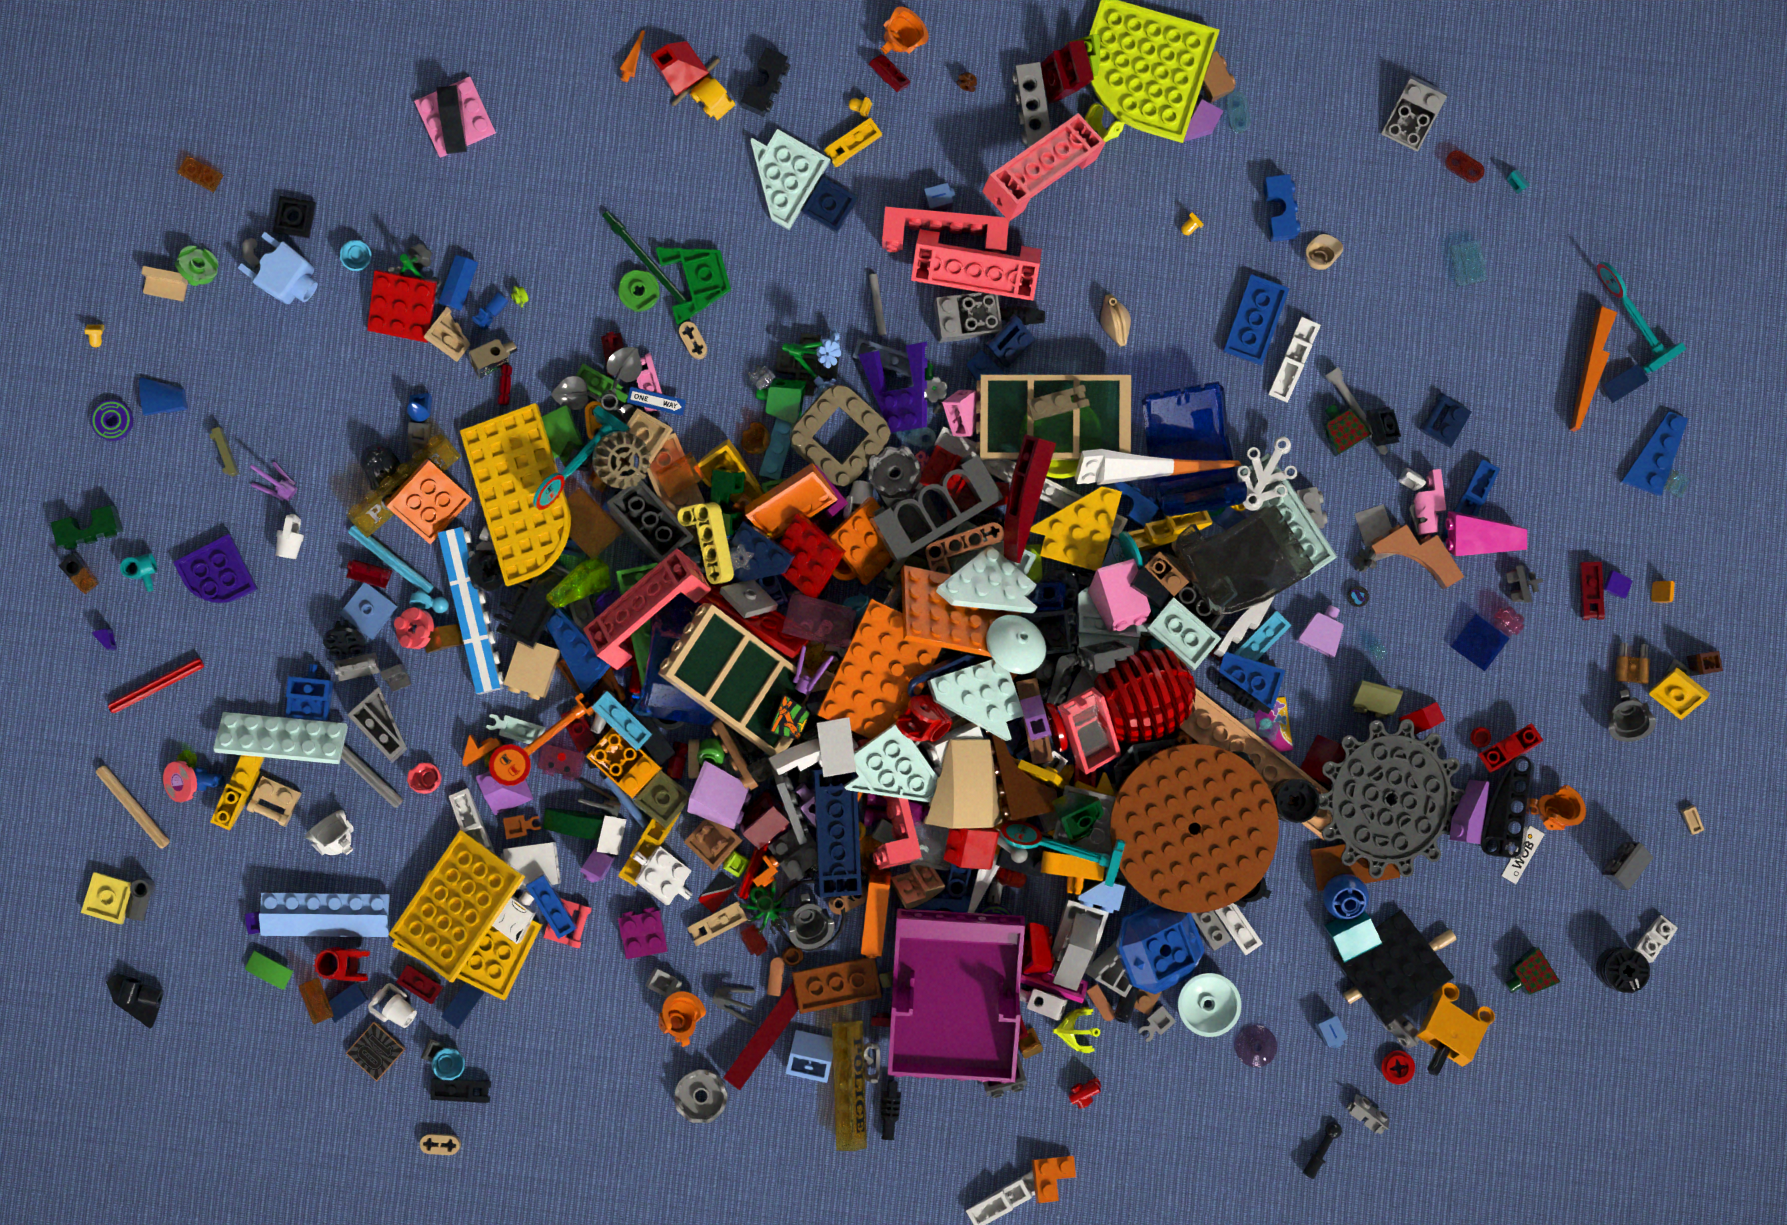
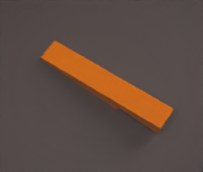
M1603 306L1597 309L1570 426V430L1573 432L1581 428L1610 353L1603 350L1617 312Z

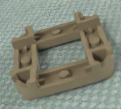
M832 385L825 387L798 421L791 425L789 440L791 448L809 464L817 465L831 483L846 486L854 482L868 467L872 455L877 456L886 446L891 432L887 422L854 391L843 385ZM838 407L867 433L842 463H839L812 438Z

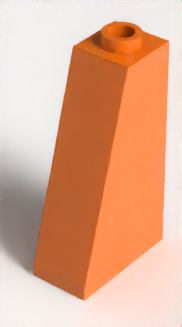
M871 869L861 948V954L869 958L882 957L891 872Z

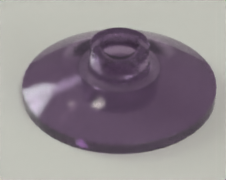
M1248 1026L1236 1038V1054L1244 1064L1250 1067H1263L1269 1064L1276 1055V1038L1269 1029L1263 1026ZM1256 1043H1259L1261 1045V1049L1259 1051L1254 1050V1045Z

